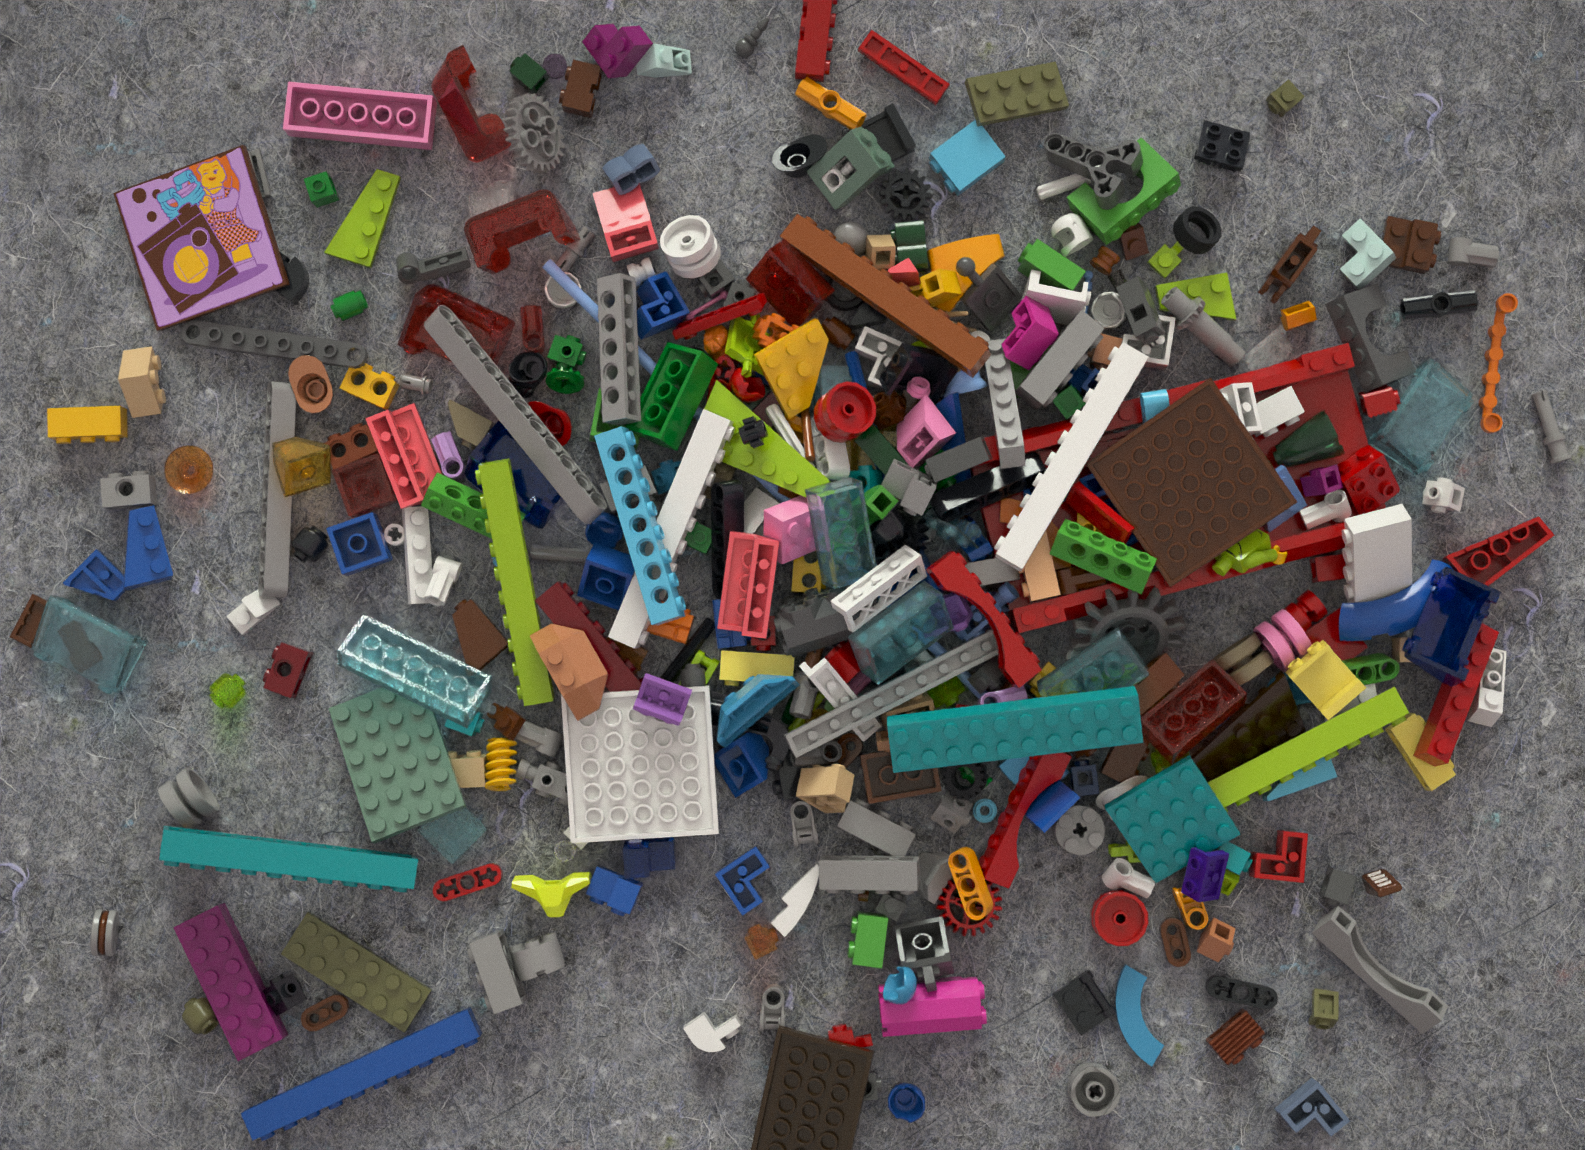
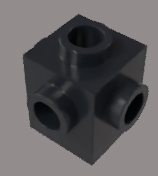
M293 973L285 978L283 974L269 981L271 986L263 990L266 1001L272 1007L276 1016L307 1000L301 983Z

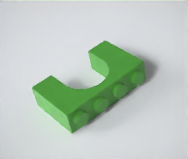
M1142 138L1138 139L1137 142L1141 147L1143 164L1136 175L1143 181V187L1135 198L1124 203H1118L1114 208L1105 210L1098 206L1094 190L1086 182L1067 196L1070 210L1082 217L1087 227L1106 245L1111 241L1119 239L1126 229L1136 225L1146 213L1156 209L1162 200L1176 193L1181 186L1179 173Z

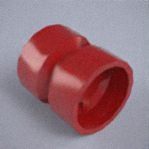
M1308 589L1296 598V604L1291 602L1284 608L1294 617L1304 632L1312 627V621L1318 622L1328 614L1320 599Z

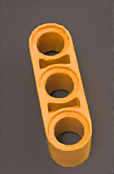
M961 847L951 853L948 858V865L965 913L972 920H980L992 911L993 901L974 850L969 847ZM959 854L965 857L966 865H962L959 862ZM967 878L974 881V889L967 885ZM975 902L982 904L983 912L976 909Z

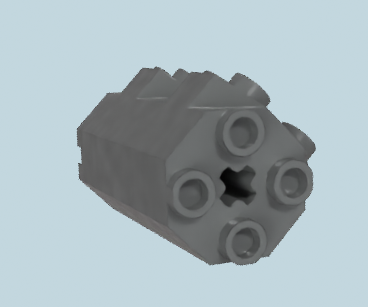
M864 573L854 574L849 580L843 582L840 580L832 581L827 584L828 590L825 592H818L817 588H811L803 593L804 595L797 597L790 595L780 600L781 605L774 612V623L777 632L783 633L782 645L786 656L791 654L792 657H796L886 627L885 618L880 612L852 633L848 630L844 616L832 607L831 600L862 578ZM878 597L874 599L872 606L878 603ZM859 610L852 616L853 620L860 616L862 610Z

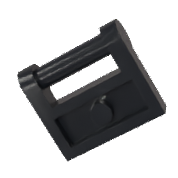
M1090 970L1083 972L1052 993L1081 1036L1117 1012L1114 1005L1109 1004L1093 980V974ZM1085 984L1102 1009L1098 1014L1094 1012L1078 987Z

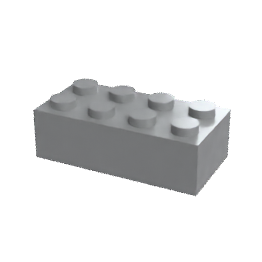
M1081 310L1017 387L1015 393L1035 410H1038L1041 406L1044 408L1049 406L1058 395L1055 392L1056 388L1061 389L1071 379L1073 374L1070 371L1072 368L1076 370L1083 364L1088 357L1085 352L1087 350L1091 352L1103 339L1101 332L1105 328Z

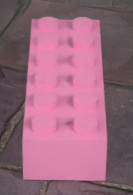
M288 82L283 130L290 137L432 150L437 102L433 95Z

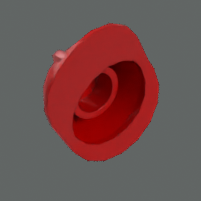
M528 402L527 404L562 446L567 444L571 438L573 428L568 414L562 409L553 408L542 402Z

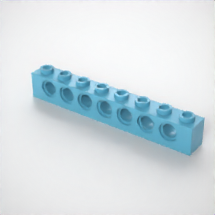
M622 426L595 435L596 444L651 625H661L685 617L684 610H686V604L683 597L678 594L677 586H679V581L669 564L672 562L669 550L665 549L662 541L665 538L661 525L657 524L655 518L657 515L656 506L653 501H650L648 492H650L648 480L643 478L641 468H643L642 459L639 454H636L634 445H636L635 436L632 431ZM623 448L625 457L618 461L616 454L618 450ZM627 472H630L632 480L626 485L623 478ZM637 495L639 504L636 508H632L631 499ZM644 519L646 521V528L640 532L638 530V522ZM651 542L654 550L648 556L645 553V546ZM655 566H658L661 570V575L658 579H654L652 576V570ZM665 589L668 593V599L662 603L659 599V594Z

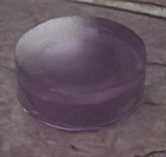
M554 53L544 59L543 69L547 71L549 78L560 79L566 73L567 63L563 56Z

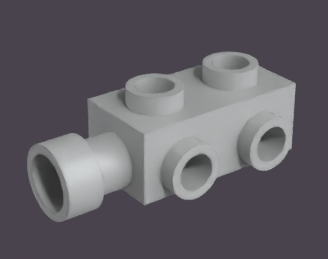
M521 759L515 777L521 780L528 779L533 781L531 787L536 789V794L549 798L550 794L559 797V803L568 806V795L565 789L567 785L566 772L560 771L561 766L547 761L546 765L541 763L538 768L531 765V762ZM545 775H549L552 779L548 785L543 782Z

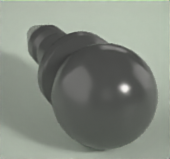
M768 18L760 21L750 35L745 33V38L737 41L735 50L739 56L746 58L753 54L754 46L759 44L756 39L767 28Z

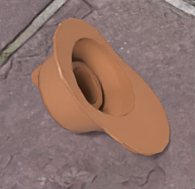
M304 355L296 358L291 363L288 372L295 398L303 410L310 413H319L330 405L333 397L332 385L322 362L316 357Z

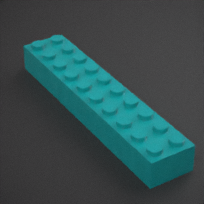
M1135 686L887 716L893 773L1143 743L1139 697Z
M172 826L163 827L159 860L164 861L163 865L179 867V863H188L190 865L189 868L205 870L206 865L214 866L216 868L215 871L230 873L232 868L240 869L241 874L256 875L257 871L266 872L267 877L282 878V874L291 875L293 880L307 881V878L311 877L316 878L318 883L332 884L333 880L341 881L342 885L357 887L358 883H364L367 888L382 890L383 886H390L392 891L407 892L408 888L414 889L418 859L411 854Z

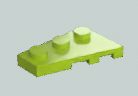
M1227 272L1155 286L1159 310L1169 311L1161 303V300L1169 290L1177 287L1189 299L1193 300L1201 297L1205 302L1203 310L1211 318L1218 317L1225 318L1226 320H1236Z

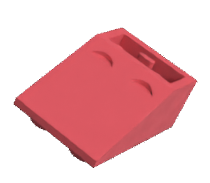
M640 183L632 191L619 195L614 187L593 193L613 262L659 249Z

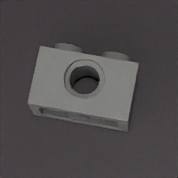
M134 471L132 476H123V473L108 474V478L100 479L102 508L113 510L157 506L155 476L147 474V471ZM132 484L133 492L126 496L124 488L126 485Z

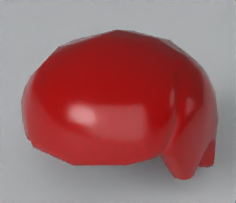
M742 367L736 368L731 375L730 383L737 398L746 403L763 398L766 393L761 378L751 376L745 378L741 375Z

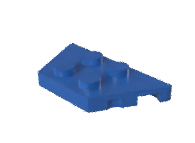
M955 392L935 405L956 432L941 448L944 452L966 443L959 393ZM970 469L960 472L955 477L956 483L971 478Z

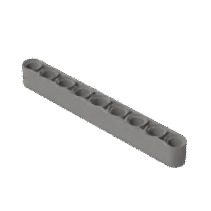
M269 381L266 391L258 593L260 597L285 598L288 592L296 398L290 383Z

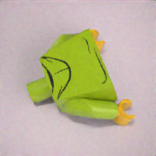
M1257 529L1215 557L1217 561L1212 568L1221 576H1225L1230 568L1240 573H1245L1249 568H1254L1266 562L1281 565L1285 562L1287 552H1279L1280 547L1278 545L1271 549L1269 534Z

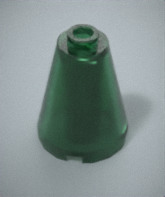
M1322 410L1275 445L1276 451L1272 452L1278 466L1283 464L1288 468L1344 455L1345 451L1338 442L1339 437L1325 410Z

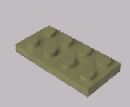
M1056 61L970 77L964 82L977 126L1066 110L1069 107Z

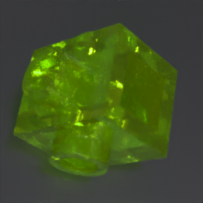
M955 676L931 688L926 693L933 699L935 708L944 703L946 707H949L959 701L958 695L964 692L965 689L959 678Z

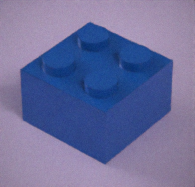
M374 512L326 528L342 575L349 576L393 560L378 514Z
M594 543L585 561L577 596L619 610L635 573L631 556Z

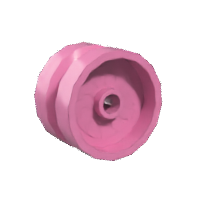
M1281 609L1271 616L1272 624L1264 621L1256 626L1253 632L1261 640L1262 649L1268 650L1274 659L1273 663L1281 671L1286 672L1289 669L1288 665L1295 660V657L1301 659L1308 653L1307 649L1312 644L1294 617L1286 610Z

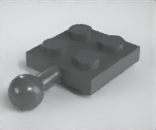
M963 257L957 261L956 270L958 274L968 277L973 283L972 287L960 300L982 326L992 332L1023 296L997 265L991 264L979 276L975 271V262L971 258Z

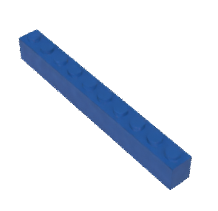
M471 1007L466 1008L244 1110L241 1116L252 1141L257 1138L264 1141L276 1135L274 1131L281 1127L286 1131L298 1125L297 1120L303 1117L306 1120H310L320 1115L319 1110L327 1106L329 1110H332L342 1105V1100L349 1096L353 1100L366 1094L364 1089L371 1086L374 1089H378L388 1084V1078L395 1075L397 1079L411 1073L410 1068L417 1065L420 1069L433 1063L432 1058L441 1055L443 1059L456 1052L454 1048L464 1045V1048L476 1044L478 1042L477 1038L482 1035L481 1029Z

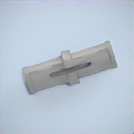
M583 226L572 243L566 245V251L555 264L563 272H568L578 257L581 258L584 255V249L595 235L591 231L588 233V229Z

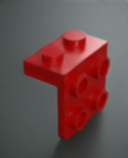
M1370 445L1360 448L1350 458L1337 465L1342 485L1358 515L1374 511L1400 491V487L1384 454Z

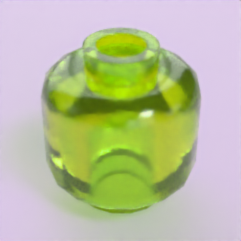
M223 673L210 685L209 691L211 694L208 696L219 708L231 709L246 695V691L243 688L246 683L236 673L233 676Z

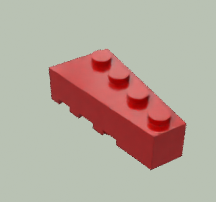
M803 0L795 79L802 80L808 77L813 81L824 82V75H829L831 60H826L827 51L832 52L833 37H829L830 28H835L836 13H832V5H837L838 0Z
M1538 516L1455 553H1451L1440 561L1450 565L1457 572L1460 586L1472 599L1555 535Z

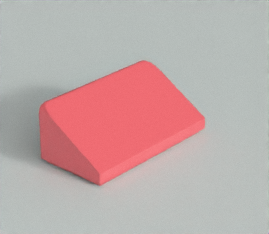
M909 258L888 269V273L893 277L892 280L898 284L903 282L908 287L920 284L918 271Z

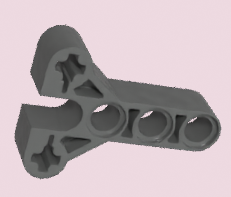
M1058 133L1050 134L1044 140V148L1049 162L1090 179L1094 186L1097 204L1105 210L1114 208L1125 193L1123 180L1112 174L1119 172L1134 178L1143 164L1141 147L1137 141L1131 139L1122 142L1118 146L1099 150Z

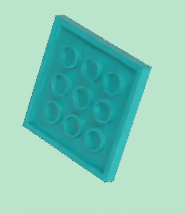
M1190 755L1104 805L1106 811L1155 883L1187 866L1191 848L1197 847L1204 852H1211L1241 835L1239 829Z

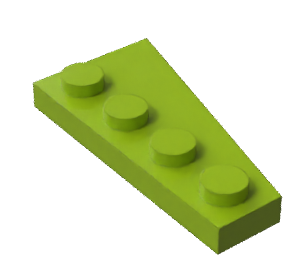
M376 169L324 251L326 255L372 268L401 177Z

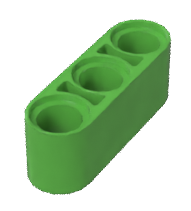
M1384 653L1341 660L1364 685L1394 679L1400 670L1399 663ZM1387 662L1386 668L1381 671L1383 664ZM1364 667L1363 673L1358 675L1359 670Z

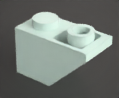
M654 43L637 63V75L658 78L692 74L690 50Z

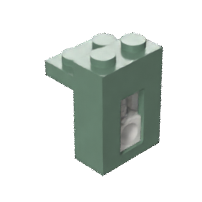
M861 126L850 130L807 173L832 207L837 210L847 206L877 177L889 173L895 166L891 162L889 154L878 145L874 134ZM854 169L857 170L853 175H849L854 172ZM836 175L839 177V183L836 180Z

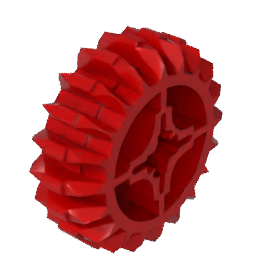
M967 878L966 881L967 883H969L968 886L974 889V881L970 878ZM948 880V885L950 886L942 888L945 895L938 897V900L943 901V904L936 905L937 910H945L939 917L943 916V919L949 918L945 922L946 927L954 923L952 928L954 933L961 927L962 936H966L967 929H970L972 936H976L975 928L979 927L980 932L983 934L985 933L983 927L985 923L988 927H993V924L989 921L991 917L995 920L999 919V916L993 913L994 910L1002 911L1001 906L995 905V902L1002 901L1001 896L994 897V894L1000 891L999 887L990 889L993 883L990 881L986 882L993 901V909L984 918L970 923V918L965 913L962 902H959L961 901L960 896H951L952 892L957 888L955 882L952 883L951 880ZM949 903L962 907V922L953 917ZM975 904L977 910H983L982 904Z

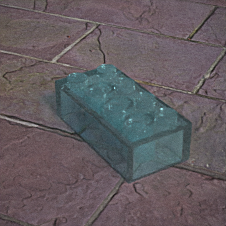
M848 477L805 489L822 584L832 589L854 584L877 566L863 484L860 480Z
M923 581L848 636V640L860 671L879 685L953 630L954 627L943 594Z
M1117 627L1038 680L1037 687L1042 697L1130 687L1150 674L1146 663L1119 627Z

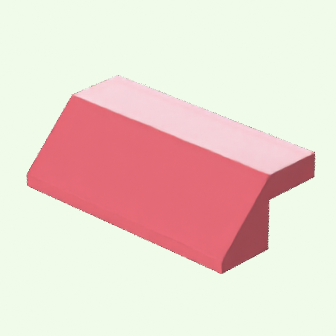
M410 404L393 412L385 410L365 418L400 508L404 509L422 504L427 489L437 472L442 475L443 473L416 404Z
M730 531L717 629L742 632V636L766 639L779 548L778 540L751 533Z

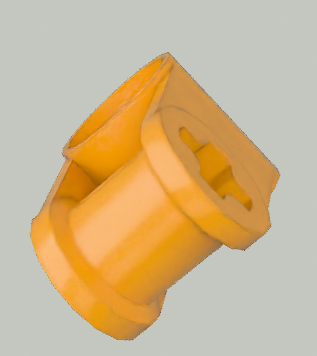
M1173 887L1172 893L1185 925L1196 930L1204 928L1208 923V914L1204 903L1197 902L1188 896L1183 897L1185 894L1181 892L1182 887L1178 889ZM1194 911H1198L1201 915V921L1197 925H1193L1190 922V915Z

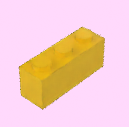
M122 406L47 408L48 438L56 440L57 444H71V440L80 439L81 443H95V439L105 438V442H120V438H128L127 409Z

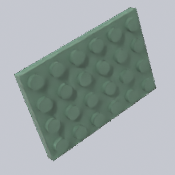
M420 673L328 708L372 843H378L466 808L434 709Z

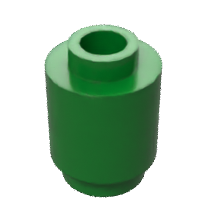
M353 290L334 298V304L330 305L335 318H341L342 321L364 313V310L369 308L361 290L357 292Z

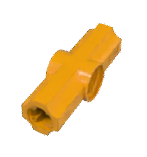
M808 77L802 79L795 92L798 98L821 111L826 118L834 119L850 130L861 127L864 124L867 116L865 112L842 99L836 91L828 90ZM830 101L836 102V105L832 108L825 107Z

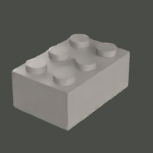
M498 930L470 942V948L467 949L471 962H475L478 972H476V978L480 986L484 985L487 994L484 996V1000L488 1010L492 1009L493 1013L497 1014L523 1004L528 997L522 981H519L516 975L504 930Z

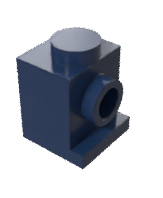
M1089 760L1074 761L1075 766L1069 767L1072 791L1078 796L1099 794L1096 764H1089ZM1081 773L1087 775L1085 782L1079 781L1078 777Z

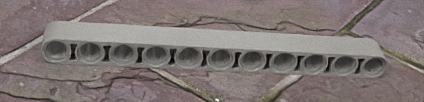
M444 305L438 306L424 322L427 332L582 522L591 524L607 508L608 504L605 498L452 310Z

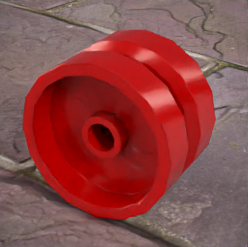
M848 381L834 386L818 399L814 407V421L817 429L827 439L839 443L852 441L873 424L876 417V404L873 396L865 387Z
M1109 890L1101 894L1093 902L1090 911V922L1095 933L1107 943L1115 946H1129L1138 942L1145 934L1148 926V912L1144 903L1135 895L1123 890ZM1118 914H1121V916H1123V920L1121 922L1118 920L1116 921V916Z

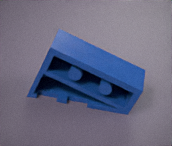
M154 505L129 511L123 591L172 580L173 572Z

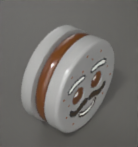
M98 909L95 911L90 939L92 955L106 954V956H114L119 934V913L117 910H110L109 912Z

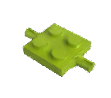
M760 314L750 316V321L738 317L730 320L725 354L742 363L741 375L745 378L752 375V370L764 376L753 355L764 349L758 345L759 341L752 338L755 332L753 327Z

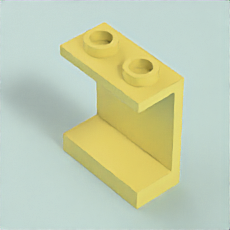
M1322 640L1320 643L1318 641L1313 643L1307 649L1308 653L1301 659L1296 658L1288 665L1289 669L1285 673L1325 718L1330 720L1364 691L1366 687L1333 652L1331 647Z

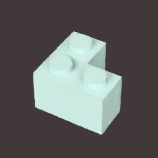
M1361 218L1342 234L1345 242L1357 254L1342 266L1340 270L1357 290L1363 289L1396 259L1394 252Z

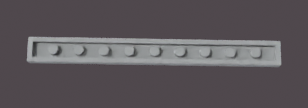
M992 629L785 734L784 737L793 756L797 758L998 655Z

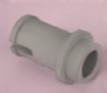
M404 373L401 377V380L411 382H400L401 389L420 391L422 395L432 391L433 380L429 379L426 375L418 377Z

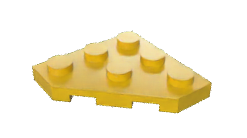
M817 318L812 319L753 354L788 419L810 407L829 341Z

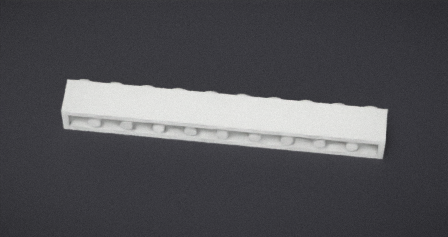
M1122 342L1119 348L1115 346L1108 357V360L1111 361L1107 369L1101 368L1095 378L1098 382L1094 390L1089 388L1082 400L1086 403L1082 411L1077 409L1070 420L1073 424L1069 432L1064 430L1057 442L1061 445L1057 453L1053 451L1050 453L1045 462L1048 468L1044 474L1038 473L1032 484L1036 488L1031 495H1025L1020 504V507L1023 508L1019 516L1013 515L1007 525V528L1010 529L1006 538L1001 536L994 547L997 550L996 558L1020 572L1023 570L1148 360L1147 355Z
M703 409L657 518V524L661 525L665 536L662 539L664 547L669 550L672 562L669 564L672 572L677 570L678 564L675 562L678 554L682 555L687 546L685 538L688 531L692 532L697 519L694 516L697 509L701 510L705 503L706 496L704 492L707 486L711 487L716 476V473L713 472L717 463L720 464L724 458L725 450H723L725 442L726 440H731L735 431V427H732L733 421ZM651 542L645 547V553L648 556L654 550ZM655 566L652 570V576L654 579H658L661 575V570L658 566ZM634 573L608 635L609 638L635 649L640 648V645H645L649 636L647 628L650 624L636 573ZM665 589L659 594L660 600H663L667 594Z

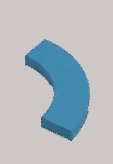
M1124 964L1115 990L1117 1022L1131 1049L1144 1062L1153 1066L1164 1045L1150 1033L1142 1017L1140 1000L1142 988L1147 977Z

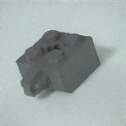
M943 916L895 926L901 966L911 968L917 981L924 979L927 992L937 990L935 977L954 974Z

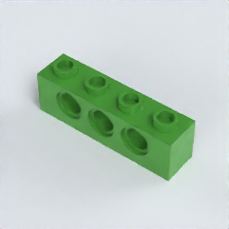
M437 472L427 489L421 506L492 539L491 533H487L485 527V519L488 518L487 509H482L480 494L483 493ZM520 511L521 521L523 522L526 514Z
M1067 519L1061 525L1050 551L1052 556L1139 594H1142L1157 561V558L1145 552L1136 550L1122 542L1113 540Z

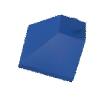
M748 732L714 754L715 766L735 798L767 779L768 769L765 768V758L769 755V747L761 735Z

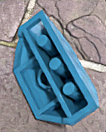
M766 674L749 677L743 683L744 687L738 692L730 693L724 699L725 703L720 706L717 732L718 743L726 748L800 685L793 676Z

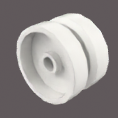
M688 215L674 220L663 230L660 238V246L675 274L683 278H696L705 275L718 264L721 256L720 245L714 237L710 225L706 219L699 216Z

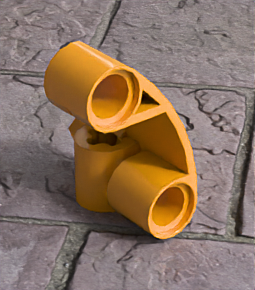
M999 234L962 239L927 251L931 272L937 269L956 271L961 295L936 307L951 312L965 292L973 285L968 277L958 274L956 263L959 259L963 257L971 258L975 262V271L981 276L991 264H995L998 260L1005 257Z

